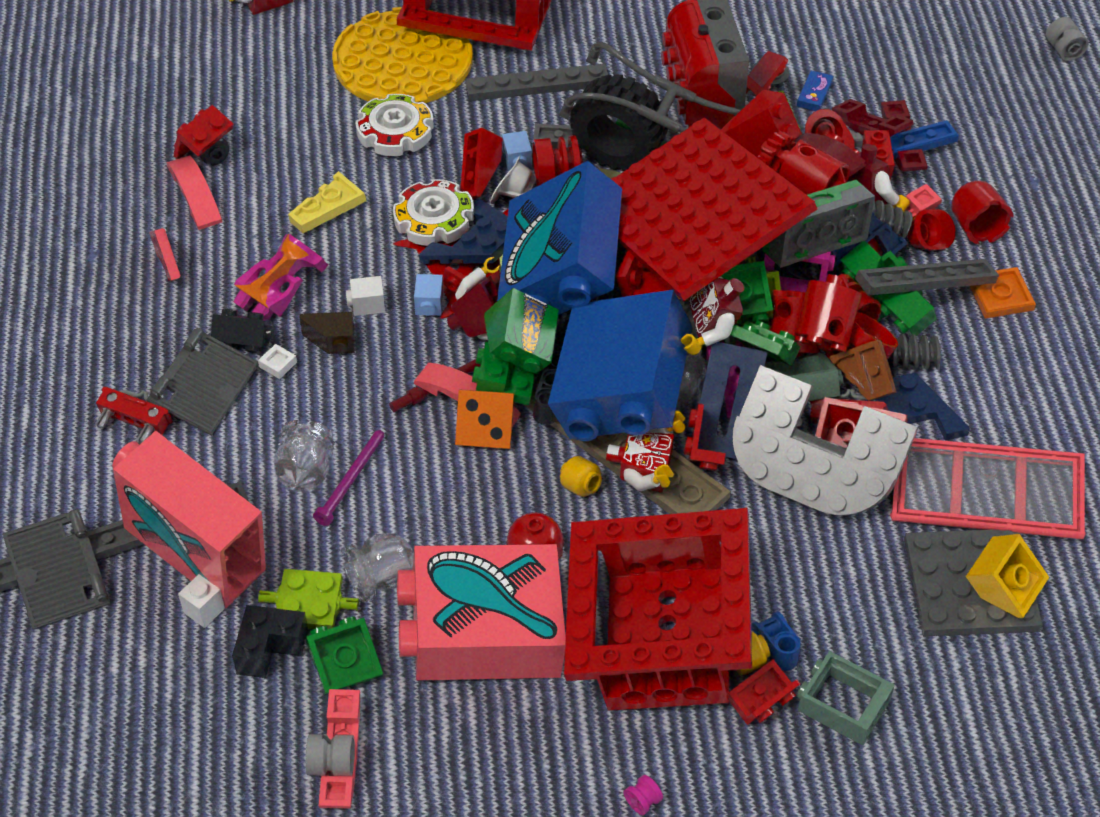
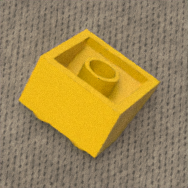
M1013 534L993 536L966 575V578L981 599L1017 618H1024L1049 579V576L1021 535Z

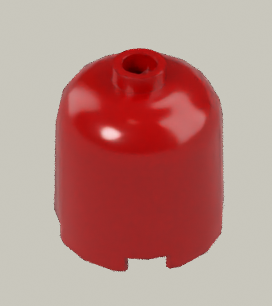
M975 180L961 186L952 198V212L968 239L973 243L979 244V241L986 240L992 243L1001 238L1010 229L1008 223L1011 217H1014V214L997 190L986 181Z

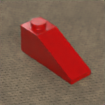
M482 127L468 132L464 136L460 191L469 192L472 200L482 195L501 162L503 138Z

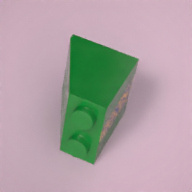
M512 288L485 312L484 319L490 353L504 361L524 368L528 372L538 374L552 361L559 310Z

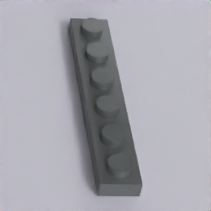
M604 63L595 64V66L586 65L465 78L468 100L478 101L585 89L592 80L608 75Z
M986 259L858 270L855 279L868 295L992 284L996 283L999 274Z

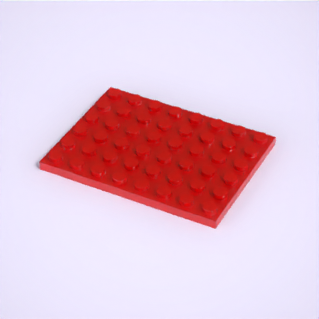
M706 118L696 121L691 127L672 137L670 141L653 150L648 156L632 164L618 176L611 178L612 181L622 188L618 242L669 289L674 290L676 295L683 301L817 210L813 199Z

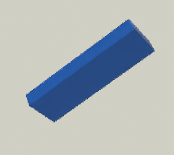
M948 120L897 133L890 137L893 158H897L898 151L917 149L925 151L958 142L959 135Z

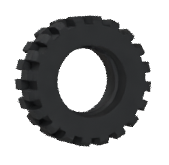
M610 74L596 78L583 91V93L615 96L637 105L642 104L655 111L658 110L662 100H658L656 92L654 90L650 91L645 83L642 82L640 84L635 81V78L630 76L624 78L623 75L615 74L613 77ZM595 99L578 100L572 109L570 118L572 135H576L581 150L584 149L586 155L591 159L593 157L598 160L597 163L609 165V168L612 169L621 168L622 170H627L632 164L639 162L653 150L658 149L669 129L637 114V111L631 108ZM608 116H613L615 118L620 119L625 124H627L630 127V129H625L617 125Z

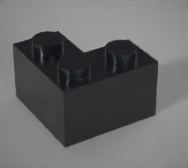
M246 605L232 654L236 675L266 678L273 653L302 656L306 636L308 635L305 612Z

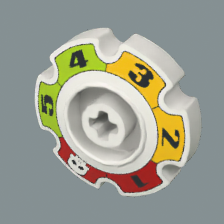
M388 94L385 99L374 98L368 101L359 110V120H356L357 137L361 144L366 148L374 147L375 153L386 156H401L404 151L410 150L415 152L421 149L431 139V129L434 128L433 114L429 106L424 102H415V97L405 94Z
M433 179L429 184L418 182L407 187L399 194V203H395L393 206L394 223L398 232L401 234L407 233L408 240L413 243L425 246L439 241L451 243L468 232L469 221L474 220L473 200L469 192H461L460 186L451 181Z

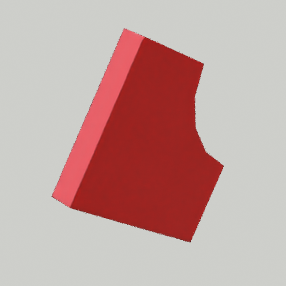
M161 228L149 232L156 255L163 265L168 281L180 278L181 275L165 229Z

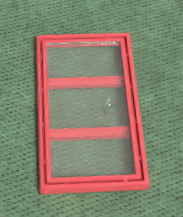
M914 438L894 486L892 512L890 513L891 521L981 530H1010L1022 534L1084 539L1086 535L1085 454Z

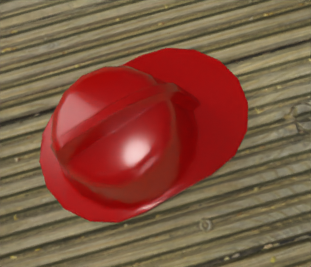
M820 109L808 117L805 124V133L819 135L835 133L845 141L844 145L851 149L854 148L855 141L851 132L835 111Z
M921 210L912 217V224L907 234V239L913 247L918 249L943 250L949 248L955 239V225L950 215L944 210Z

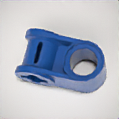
M779 611L772 613L770 618L760 623L757 621L751 623V631L757 636L762 635L770 650V660L774 659L781 670L788 671L794 669L799 661L801 641L788 625L784 616Z

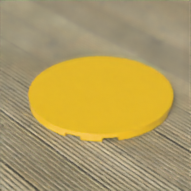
M402 7L392 8V11L383 13L376 11L361 17V21L347 26L334 44L332 52L333 68L339 82L349 92L365 101H370L374 98L385 99L388 94H405L415 97V102L429 103L454 91L468 76L473 60L472 44L467 38L452 37L450 35L397 26V16Z

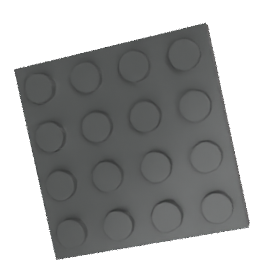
M996 529L905 533L904 543L923 637L1041 631L1043 625L1036 599L1024 618H1017L981 599L966 578V575L993 536L1021 535V533Z

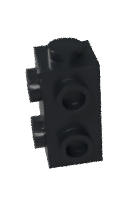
M222 309V313L213 314L211 337L234 348L235 344L244 345L245 350L260 351V347L269 346V342H272L274 326H271L272 319L263 318V313L248 312L247 316L238 315V310Z

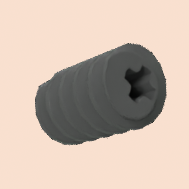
M874 200L872 211L875 213L874 216L883 223H887L893 232L897 235L900 234L905 239L912 224V213L910 211L903 212L902 208H893L891 204L884 205L883 201L878 200L875 202Z
M905 334L899 335L897 339L899 345L888 358L891 359L893 367H896L899 360H902L904 368H907L911 360L915 368H918L920 362L924 361L926 369H929L931 362H934L936 370H939L941 344L937 336H932L930 342H928L927 336L922 335L918 342L914 334L910 335L908 341Z

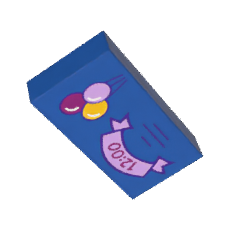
M811 70L797 99V106L813 111L820 110L833 83L834 76Z

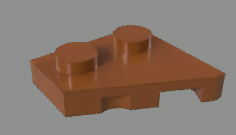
M875 340L846 350V352L830 356L832 363L836 364L846 374L845 377L858 387L859 392L868 401H874L897 393L881 340Z

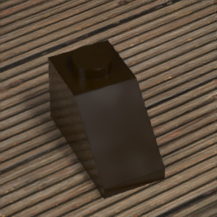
M353 312L305 313L299 315L302 336L327 354L355 353Z

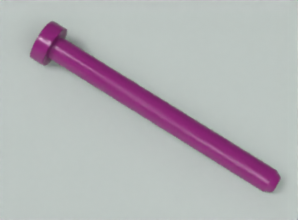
M377 430L373 433L325 505L315 510L313 518L319 524L324 526L331 524L334 519L332 513L383 440L384 432L382 430Z

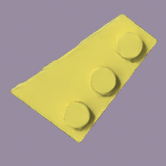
M338 171L333 175L334 180L330 184L324 183L318 188L319 193L316 196L305 199L288 214L290 223L302 233L313 230L315 227L366 202L365 193Z

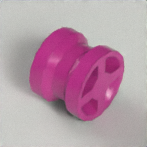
M642 775L637 779L635 786H629L623 791L630 807L642 816L649 811V807L652 804H658L663 800V794L659 786L647 775Z

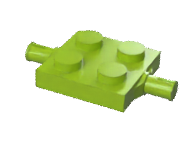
M284 569L282 582L277 592L260 590L258 595L259 603H276L277 609L305 612L308 629H316L321 626H327L328 629L335 627L336 617L341 609L356 611L359 609V598L342 597V573Z

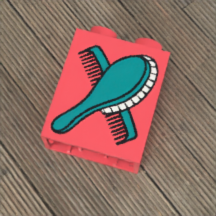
M154 431L141 444H138L136 441L129 442L117 453L112 467L124 529L190 581L200 574L221 590L225 608H227L266 570L262 511L157 431Z
M557 544L414 546L413 570H397L398 606H413L414 620H399V657H415L416 680L561 678L566 635Z

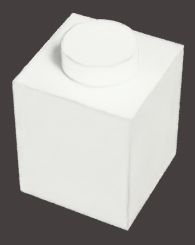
M381 276L350 279L351 290H346L347 306L353 305L354 316L385 313Z
M200 574L178 593L184 614L204 628L225 609L221 590Z

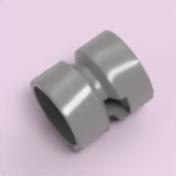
M1061 17L1055 20L1046 30V38L1064 61L1076 60L1088 48L1087 38L1070 17Z
M327 734L308 735L305 759L307 775L325 776L327 771H331L334 776L353 775L355 759L354 735L336 734L333 739H329Z

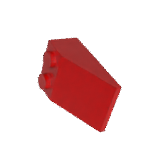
M762 90L721 129V131L756 157L760 152L762 144L765 141L767 142L769 138L772 139L774 133L778 134L779 131H782L794 137L793 141L802 134L785 94Z

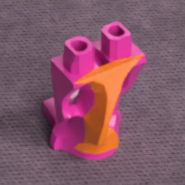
M286 234L277 253L270 260H261L235 281L234 285L240 291L233 302L247 312L254 301H257L258 304L252 312L263 313V318L269 319L273 313L280 317L303 281L299 277H293L296 272L302 267H314L323 272L328 264L324 261L325 259L292 235ZM262 270H266V271H265V274H264L263 276H261L260 278H258L259 275H260V272H261ZM289 282L290 286L287 290L281 292L282 285Z

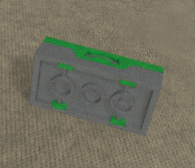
M857 180L808 194L807 196L815 201L817 210L763 246L762 251L781 268L867 240L875 196Z

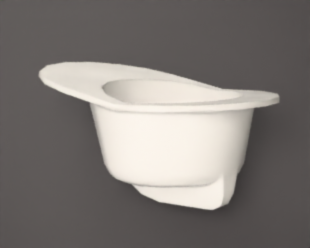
M520 156L495 189L490 199V204L495 203L501 195L514 198L532 189L536 176L531 173L528 167L519 162Z

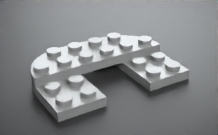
M760 365L740 416L736 417L733 428L734 452L741 468L748 477L768 490L832 515H857L880 504L890 494L897 482L918 427L864 406L843 458H840L792 438L814 386Z

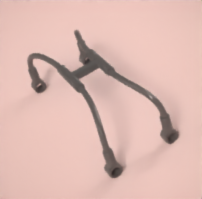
M597 42L592 45L586 62L595 66L601 54V48L608 51L629 68L652 81V84L667 91L658 110L655 111L642 104L637 105L625 99L606 94L578 93L564 101L559 116L568 120L576 100H603L637 111L639 115L676 133L678 131L682 133L687 128L666 116L676 96L691 103L696 102L700 105L737 115L741 110L696 96V93L657 74L654 76L645 71L607 43Z

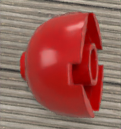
M531 512L520 516L510 526L506 545L557 544L559 559L561 558L564 547L563 535L560 526L550 516L544 513Z

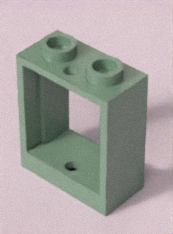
M824 353L796 357L792 366L778 360L766 362L765 367L814 386L808 401L840 396L839 386L843 385L841 370H838Z
M829 651L824 660L818 659L811 672L813 677L810 682L804 681L797 693V698L800 699L798 711L864 745L890 703L895 684ZM829 676L872 698L858 721L815 699Z

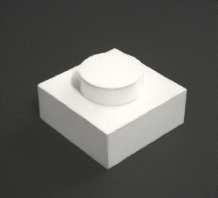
M275 344L258 360L261 369L280 379L297 363L296 355Z

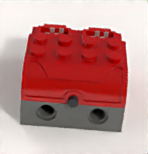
M687 0L676 5L667 17L666 32L662 33L665 51L661 52L662 65L667 66V80L696 93V96L742 110L745 107L749 58L728 0ZM679 96L675 97L677 98L678 114L683 116L685 125L688 124V128L696 121L706 118L721 130L736 116L700 105L696 102L691 103Z

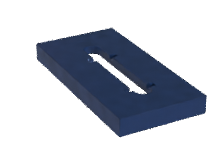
M721 342L712 344L699 403L704 404L697 449L726 453L725 457L737 459L733 447L734 423L736 417L740 416L760 365L765 367L768 352ZM738 366L740 368V376L728 432L725 437H719L716 432L730 368Z

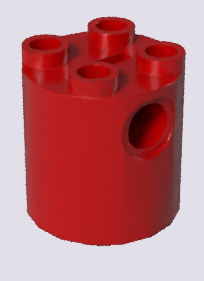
M799 140L791 151L785 150L779 159L781 168L778 174L806 195L847 183L850 174L849 165L803 140Z
M828 274L826 282L808 281L794 333V341L808 345L810 343L818 344V349L828 352H834V350L846 352L862 294L848 287V279L837 275Z
M772 290L773 318L769 319L770 331L779 334L780 330L795 336L794 333L806 292ZM796 342L801 346L796 357L804 356L806 352L820 353L818 344L810 343L808 345Z

